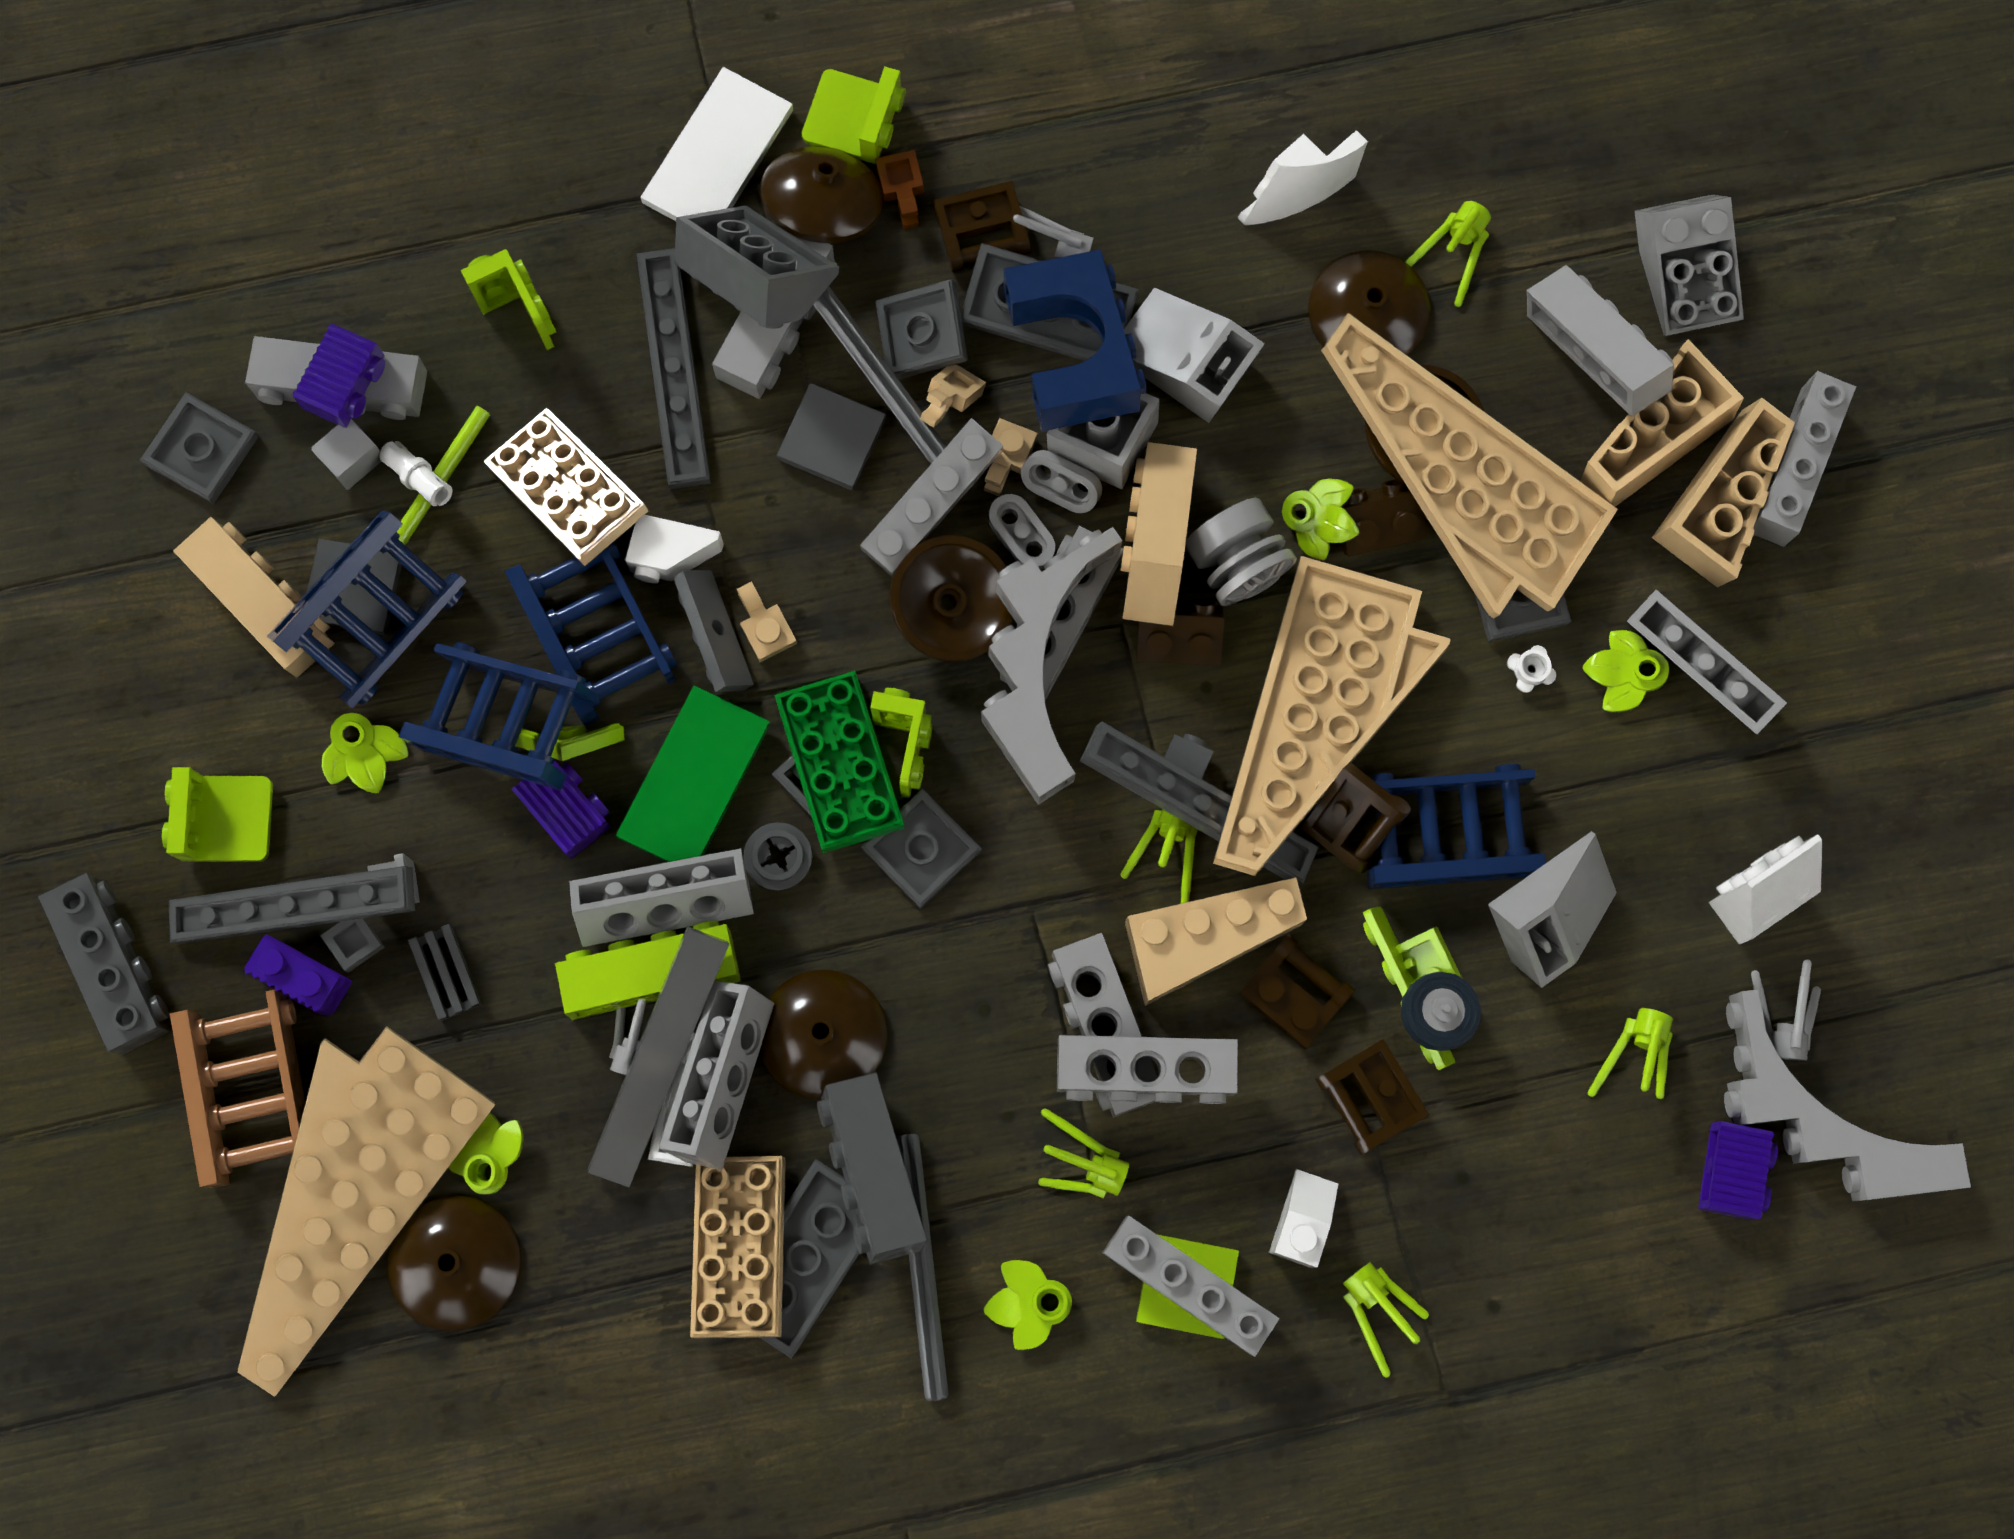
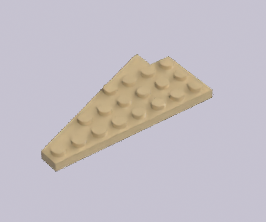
M1348 313L1321 351L1488 615L1493 619L1498 617L1516 589L1547 612L1554 609L1618 509Z
M1301 556L1213 864L1256 876L1327 792L1341 770L1356 758L1444 654L1450 644V638L1413 628L1422 591Z
M387 1026L360 1062L326 1038L320 1045L238 1367L239 1374L274 1397L495 1106L494 1101Z

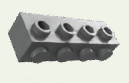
M85 873L38 896L107 1051L124 1055L170 1032L165 1020L170 1017L168 1008L158 994L154 996L148 980L152 979L151 971L145 960L141 956L136 957L130 944V942L135 940L134 934L124 918L119 919L113 904L117 903V897L111 885L106 880L102 881L95 876Z
M877 1073L826 1085L821 1097L822 1101L817 1102V1109L822 1126L830 1127L834 1141L829 1143L832 1163L835 1169L842 1168L846 1184L841 1185L842 1197L847 1211L854 1210L858 1227H854V1238L859 1253H866L869 1265L921 1251L927 1239Z

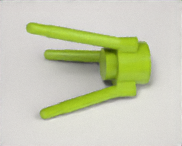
M1464 202L1458 212H1451L1446 221L1406 260V263L1412 267L1449 230L1452 239L1446 247L1448 252H1453L1459 243L1469 245L1473 242L1474 244L1454 302L1456 307L1462 306L1480 251L1489 237V233L1485 230L1491 220L1489 211L1477 202Z
M1163 809L1162 811L1155 810L1149 827L1120 875L1123 879L1128 878L1158 828H1160L1159 834L1165 838L1158 861L1160 867L1166 866L1174 842H1182L1186 836L1180 904L1189 902L1194 846L1198 829Z
M1648 1008L1639 1009L1636 1019L1627 1018L1623 1033L1588 1090V1095L1594 1097L1631 1037L1634 1036V1044L1648 1050L1641 1090L1646 1092L1650 1089L1658 1053L1655 1095L1656 1098L1663 1099L1669 1046L1673 1035L1670 1032L1673 1018L1666 1013Z
M1043 1109L1041 1111L1043 1117L1102 1157L1094 1155L1092 1161L1065 1150L1046 1145L1044 1147L1046 1154L1088 1170L1086 1180L1093 1183L1040 1178L1038 1180L1039 1185L1061 1190L1090 1193L1104 1198L1106 1192L1118 1196L1129 1169V1163L1119 1159L1120 1152L1105 1147L1060 1116H1057L1048 1109Z
M1369 1262L1343 1282V1285L1349 1291L1343 1298L1352 1308L1383 1377L1387 1378L1391 1372L1361 1303H1364L1368 1309L1379 1303L1413 1344H1418L1420 1338L1386 1297L1389 1294L1388 1291L1422 1319H1427L1429 1314L1418 1302L1395 1284L1381 1267L1377 1270Z

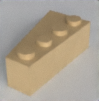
M1297 878L1128 916L1125 926L1145 1006L1300 927L1307 920Z

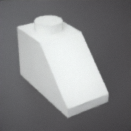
M644 515L635 522L625 561L630 572L635 573L634 577L641 581L658 583L659 579L673 581V577L681 571L691 570L722 552L724 543L719 531Z
M1298 1169L1295 1170L1270 1247V1254L1309 1268L1318 1267L1331 1227L1338 1183Z

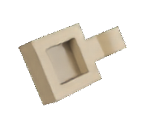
M956 364L947 366L931 379L926 399L931 404L922 412L920 420L934 428L943 419L950 407L963 412L982 396L986 382Z
M999 418L992 436L1003 445V449L989 468L985 477L986 485L984 491L1000 496L1010 470L1021 474V468L1029 458L1036 443L1037 432Z
M752 581L737 589L739 598L750 616L749 619L741 622L740 626L759 662L797 644L779 606L776 604L765 609Z

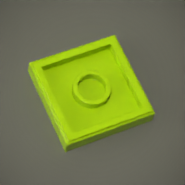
M1158 1235L1233 1286L1239 1250ZM1143 1282L1136 1322L1224 1339L1218 1332Z

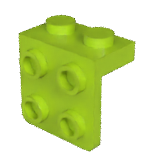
M884 66L880 81L876 83L833 69L825 70L821 76L802 130L803 141L812 146L835 148L849 153L859 160L876 164L875 158L880 157L882 148L887 149L893 133V124L891 122L894 113H899L904 103L906 89L901 87L900 71Z
M504 249L492 256L483 255L477 257L469 263L468 267L461 270L483 315L521 298L546 349L549 350L554 347L550 335L556 333V330L521 259L513 263L507 249Z
M885 688L884 693L873 692L870 707L873 723L876 726L910 732L899 782L901 797L910 798L912 788L920 790L925 765L923 764L924 757L919 756L921 747L929 748L933 724L931 723L932 715L926 714L925 701L909 698L910 693L901 689Z
M172 767V779L168 780L165 785V800L167 805L170 806L169 822H165L162 828V843L164 848H167L166 853L181 861L188 862L265 861L269 856L272 781L265 776H202L190 767Z

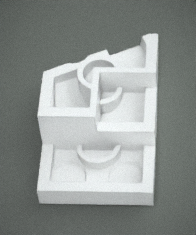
M1356 130L1326 156L1303 134L1274 159L1265 177L1253 192L1257 199L1240 213L1238 219L1244 225L1262 224L1285 218L1320 203L1356 177L1368 141Z

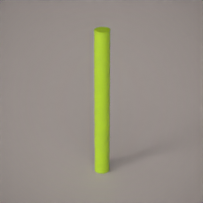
M479 406L475 407L433 471L446 483L490 417L486 410ZM420 493L400 521L403 525L397 530V533L400 535L399 540L404 545L407 544L431 507V504Z

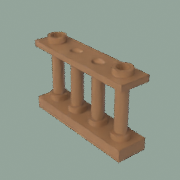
M276 990L265 991L268 1008L209 1022L204 1018L201 1019L199 1013L190 1010L170 1013L199 1187L213 1189L230 1185L228 1174L232 1173L235 1167L293 1154L306 1102L292 1031V1024H296L297 1021L296 1010L293 1001L290 998L287 999L283 993ZM272 1025L275 1051L215 1065L212 1061H208L206 1044H210L211 1039ZM279 1068L284 1093L226 1107L216 1104L213 1087H217L219 1081ZM287 1110L291 1136L230 1151L227 1147L223 1146L221 1130L225 1129L226 1124Z

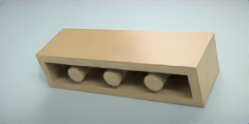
M210 517L175 548L173 552L286 671L298 678L315 660L301 648L295 649L291 647L286 653L272 642L267 635L302 597L288 582L283 580L278 584L269 575L274 570V567L258 551H255L252 555L249 554L242 546L247 539L234 525L228 522L222 526L214 518ZM319 616L310 626L313 630L312 635L329 649L335 644L325 634L330 626Z

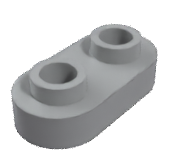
M1039 450L1032 453L1021 468L1022 481L1030 491L1072 512L1086 513L1092 510L1102 496V484L1093 472L1051 451ZM1041 465L1048 467L1051 474L1045 473L1041 469ZM1077 483L1084 485L1088 492L1080 490Z
M1005 494L994 500L989 510L991 529L1015 561H1020L1021 564H1024L1033 559L1040 570L1045 569L1043 567L1045 563L1055 555V541L1050 532L1022 497L1014 494ZM1005 514H1014L1017 517V521L1014 524H1006L1003 522L1002 517ZM1030 546H1037L1041 549L1042 553L1037 557H1031L1027 554L1026 550Z

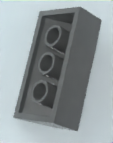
M746 205L676 217L674 264L689 273L693 279L699 280L706 285L713 293L720 295L733 304L737 310L746 313L764 328L777 329L785 323L801 320L839 273L838 265Z

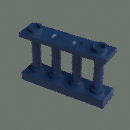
M381 510L267 635L272 642L286 653L291 647L295 649L301 648L344 684L347 689L338 698L352 709L357 703L360 705L365 704L378 689V685L375 683L442 608L448 610L457 603L463 594L460 588L467 582L463 577L453 572L443 580L399 540L400 535L397 533V530L403 523L390 512ZM378 551L382 554L388 552L433 592L417 611L413 610L370 572L371 566L368 562ZM349 583L353 585L359 584L404 623L388 643L341 603L342 598L339 594ZM321 614L324 617H332L376 655L359 675L312 635L313 630L310 626Z
M614 541L586 566L574 557L537 576L535 572L527 576L520 564L505 571L557 675H560L561 670L577 674L576 670L583 667L581 663L641 633L643 634L652 655L594 684H591L590 681L585 683L586 687L598 695L595 703L578 698L573 699L572 705L585 727L600 719L594 708L601 704L600 699L660 669L668 685L676 681L670 669L677 666V663L666 643L660 646L657 645L615 563V560L621 558V555ZM605 561L615 580L614 583L556 612L553 608L545 611L539 599L546 595L545 590ZM622 597L625 599L634 617L633 619L575 648L572 645L563 647L557 634L564 631V626Z
M456 642L454 647L437 643L434 651L451 662V667L429 721L424 720L422 726L404 722L399 738L420 751L561 791L567 774L552 765L554 758L551 755L573 699L578 698L593 703L596 702L598 695L584 685L586 679L566 670H561L560 675H555L480 655V651L476 648L460 642ZM468 669L485 673V678L464 730H459L457 736L448 734V729L445 725ZM503 678L519 682L521 686L499 740H494L492 746L483 744V739L480 735ZM538 688L556 692V697L535 750H530L528 756L517 753L519 749L515 745Z
M1506 764L1495 767V772L1407 779H1395L1392 773L1369 776V778L1391 795L1417 794L1424 856L1420 857L1421 863L1404 864V859L1399 857L1396 826L1394 825L1380 844L1382 859L1378 860V866H1373L1367 872L1369 890L1526 878L1546 864L1545 853L1531 854V848H1526L1519 786H1526L1535 778L1534 769L1521 770L1520 764ZM1502 787L1509 850L1505 851V856L1489 857L1488 851H1484L1477 789ZM1460 791L1467 852L1462 854V860L1447 861L1446 855L1441 854L1434 792ZM1377 810V819L1382 814L1379 810Z

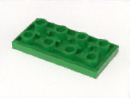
M851 671L774 695L822 853L824 854L905 829L856 672Z
M693 686L627 812L616 837L666 862L704 856L771 725L770 721L699 687Z

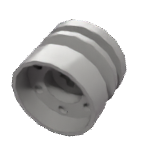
M1259 498L1246 499L1220 512L1201 525L1186 540L1185 548L1198 569L1203 570L1219 565L1208 578L1207 584L1213 589L1221 587L1216 594V598L1222 606L1235 604L1266 590L1280 576L1287 572L1297 560L1291 549L1280 550L1286 542L1282 535L1278 534L1262 539L1272 527L1274 521Z

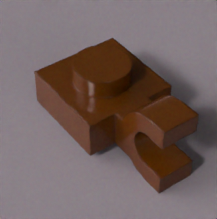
M915 150L875 158L884 201L897 199L903 230L919 227L918 209L914 195L923 194L924 185Z

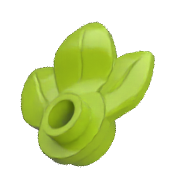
M1322 479L1309 491H1295L1285 499L1282 506L1283 519L1288 527L1296 531L1298 545L1306 555L1315 559L1326 560L1330 543H1343L1359 535L1360 532L1356 523L1348 512L1342 508L1353 492L1354 486L1340 479ZM1298 504L1306 507L1307 514L1304 519L1299 518L1296 514Z
M1627 630L1611 631L1609 635L1610 650L1595 653L1583 665V671L1592 680L1607 686L1603 699V710L1608 712H1623L1638 707L1646 693L1661 688L1669 676V664L1661 653L1648 649L1644 640L1638 634ZM1651 663L1655 666L1656 671L1651 676H1644L1639 672L1641 665Z
M346 713L339 716L331 726L330 738L332 743L322 755V770L330 785L339 783L349 776L352 782L359 788L376 794L381 791L385 781V762L404 759L408 757L409 753L404 740L399 738L398 732L390 726L372 725L361 714ZM348 726H355L359 730L360 737L356 742H349L345 739L344 730Z
M489 1112L448 1168L453 1173L464 1176L466 1183L474 1192L483 1195L496 1193L507 1180L508 1167L520 1156L523 1146V1130L520 1122L512 1120L501 1126L497 1118ZM488 1165L491 1167V1177L489 1180L485 1177V1168Z
M1010 1260L1001 1265L1002 1275L1008 1287L999 1291L988 1301L984 1307V1313L995 1323L1014 1328L1013 1344L1015 1349L1026 1350L1036 1348L1047 1340L1052 1325L1062 1322L1069 1315L1072 1307L1071 1294L1062 1283L1055 1280H1047L1037 1264L1023 1260ZM1051 1293L1057 1297L1058 1306L1055 1310L1046 1311L1043 1309L1041 1299L1045 1294Z

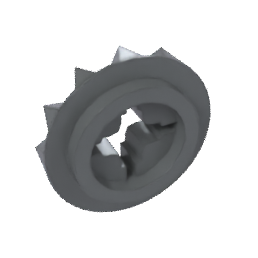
M780 822L766 824L757 829L748 839L743 856L745 868L753 881L760 887L778 892L796 887L808 875L813 858L810 843L803 832L795 826ZM769 842H772L774 847L777 846L780 851L790 850L795 847L785 857L787 872L779 868L776 863L770 866L767 864L762 867L772 857Z

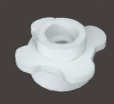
M1533 646L1522 655L1514 653L1508 658L1507 666L1514 671L1517 678L1516 687L1521 692L1529 693L1533 690L1534 686L1542 683L1550 685L1556 678V672L1552 669L1551 660L1547 655L1546 649L1542 646ZM1528 666H1534L1535 672H1529Z

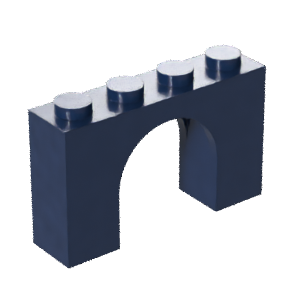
M1101 249L1003 269L1004 294L1013 326L1058 317L1074 318L1090 325L1103 342L1096 354L1080 364L1032 374V399L1041 432L1139 412L1141 394H1146L1145 377L1142 369L1135 370L1132 360L1136 358L1134 339L1131 333L1125 334L1122 325L1126 323L1124 304L1122 299L1115 300L1113 289H1116L1114 269L1112 264L1105 265Z

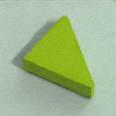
M616 723L586 733L585 725L563 726L551 757L564 761L624 741V727ZM522 728L515 746L529 751L535 750L541 734Z

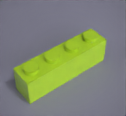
M707 921L694 925L693 929L728 941L729 943L715 981L740 982L741 978L732 935L727 924L719 925L718 921ZM674 930L663 931L651 935V941L634 945L633 940H625L608 945L609 951L592 954L591 950H580L567 954L565 956L566 961L555 963L565 1015L571 1020L615 1011L619 1008L636 1006L639 999H645L646 1003L657 1001L684 934L677 935Z

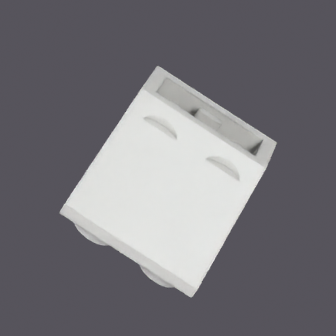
M1818 834L1806 841H1803L1800 836L1795 837L1773 851L1767 852L1752 862L1749 868L1739 874H1735L1716 887L1720 895L1710 901L1709 904L1739 945L1755 938L1821 892L1822 839Z

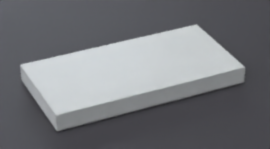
M723 67L641 195L642 203L676 221V217L733 208L793 112V104Z

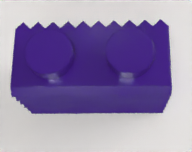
M331 323L320 342V346L317 347L316 353L313 354L308 368L305 369L304 375L301 376L297 389L293 391V398L302 409L347 428L351 418L357 419L363 412L366 404L364 394L370 382L375 383L382 376L385 368V360L383 359L385 355L377 343Z
M554 760L552 765L567 774L561 791L521 780L518 785L512 788V791L570 859H573L611 827L604 819L610 812L594 793L588 798L585 797L577 787L583 780L567 761L559 766Z
M267 934L261 939L244 967L247 975L283 993V995L306 1006V1008L313 1010V1012L326 1017L334 1014L352 980Z
M1724 1121L1711 1123L1698 1206L1699 1210L1746 1220L1761 1219L1762 1212H1767L1771 1202V1188L1766 1186L1767 1174L1769 1169L1774 1167L1778 1154L1777 1144L1772 1143L1774 1137L1772 1131Z

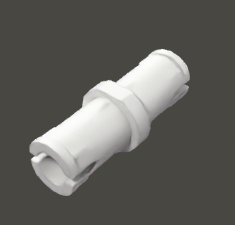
M390 441L382 447L379 454L380 460L400 476V482L408 489L417 490L432 506H437V504L442 506L450 500L453 492L452 487L432 472L431 465L424 458L415 457L399 441H395V443Z

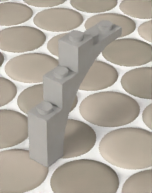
M1113 527L1104 533L1100 530L1090 533L1080 541V548L1068 556L1065 552L1057 554L1043 566L1045 570L1041 572L1033 559L1024 564L1016 561L999 573L1000 579L996 581V593L1019 627L1015 629L1013 625L1007 626L991 639L993 644L989 645V658L1012 692L1007 694L1005 690H1002L990 697L984 703L986 709L981 711V721L1038 805L1073 783L1076 774L1058 745L1045 706L1043 662L1046 646L1059 611L1072 590L1087 573L1120 553L1122 539Z
M1759 989L1741 991L1729 996L1730 1003L1726 1006V1017L1730 1028L1735 1029L1737 1046L1734 1048V1062L1737 1070L1743 1074V1080L1727 1083L1728 1091L1724 1094L1725 1109L1727 1115L1730 1118L1733 1117L1734 1124L1744 1126L1786 1121L1787 1129L1783 1131V1143L1787 1154L1792 1155L1793 1164L1844 1158L1846 1166L1842 1169V1180L1846 1191L1851 1193L1852 1201L1971 1188L1963 1143L1948 1145L1910 1144L1878 1136L1843 1120L1807 1092L1777 1054L1766 1033Z

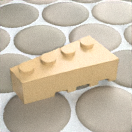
M1687 339L1672 360L1674 364L1672 391L1634 416L1628 414L1586 465L1580 482L1614 507L1731 422L1744 399L1689 339Z
M1763 398L1741 410L1652 538L1717 588L1737 579L1742 564H1740L1746 547L1751 543L1755 532L1753 529L1760 509L1765 505L1769 494L1767 490L1773 473L1778 470L1795 422Z
M1147 442L1145 459L1137 458L1133 483H1139L1141 487L1132 488L1129 512H1136L1137 517L1128 516L1125 541L1133 542V547L1124 546L1121 571L1129 572L1123 619L1173 626L1183 568L1197 454L1196 448Z

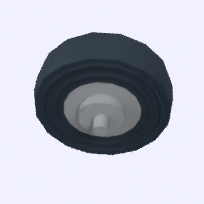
M1439 971L1425 974L1409 986L1402 998L1400 1014L1405 1030L1415 1042L1426 1049L1446 1051L1458 1048L1472 1038L1480 1024L1481 1006L1477 993L1467 981L1456 974Z

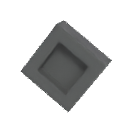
M365 918L341 921L320 935L341 967L348 973L385 948Z

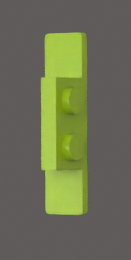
M1381 907L1370 908L1363 912L1366 922L1363 923L1364 931L1369 941L1374 946H1379L1385 959L1382 962L1383 971L1391 984H1397L1402 997L1409 986L1425 974L1440 971L1456 974L1461 977L1438 927L1399 944ZM1420 1045L1426 1060L1430 1064L1435 1063L1438 1070L1455 1063L1450 1050L1437 1051L1426 1049Z

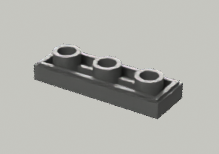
M683 570L675 575L673 578L678 590L679 602L686 611L693 630V640L700 649L707 668V678L713 685L715 692L743 691L754 685L712 571Z

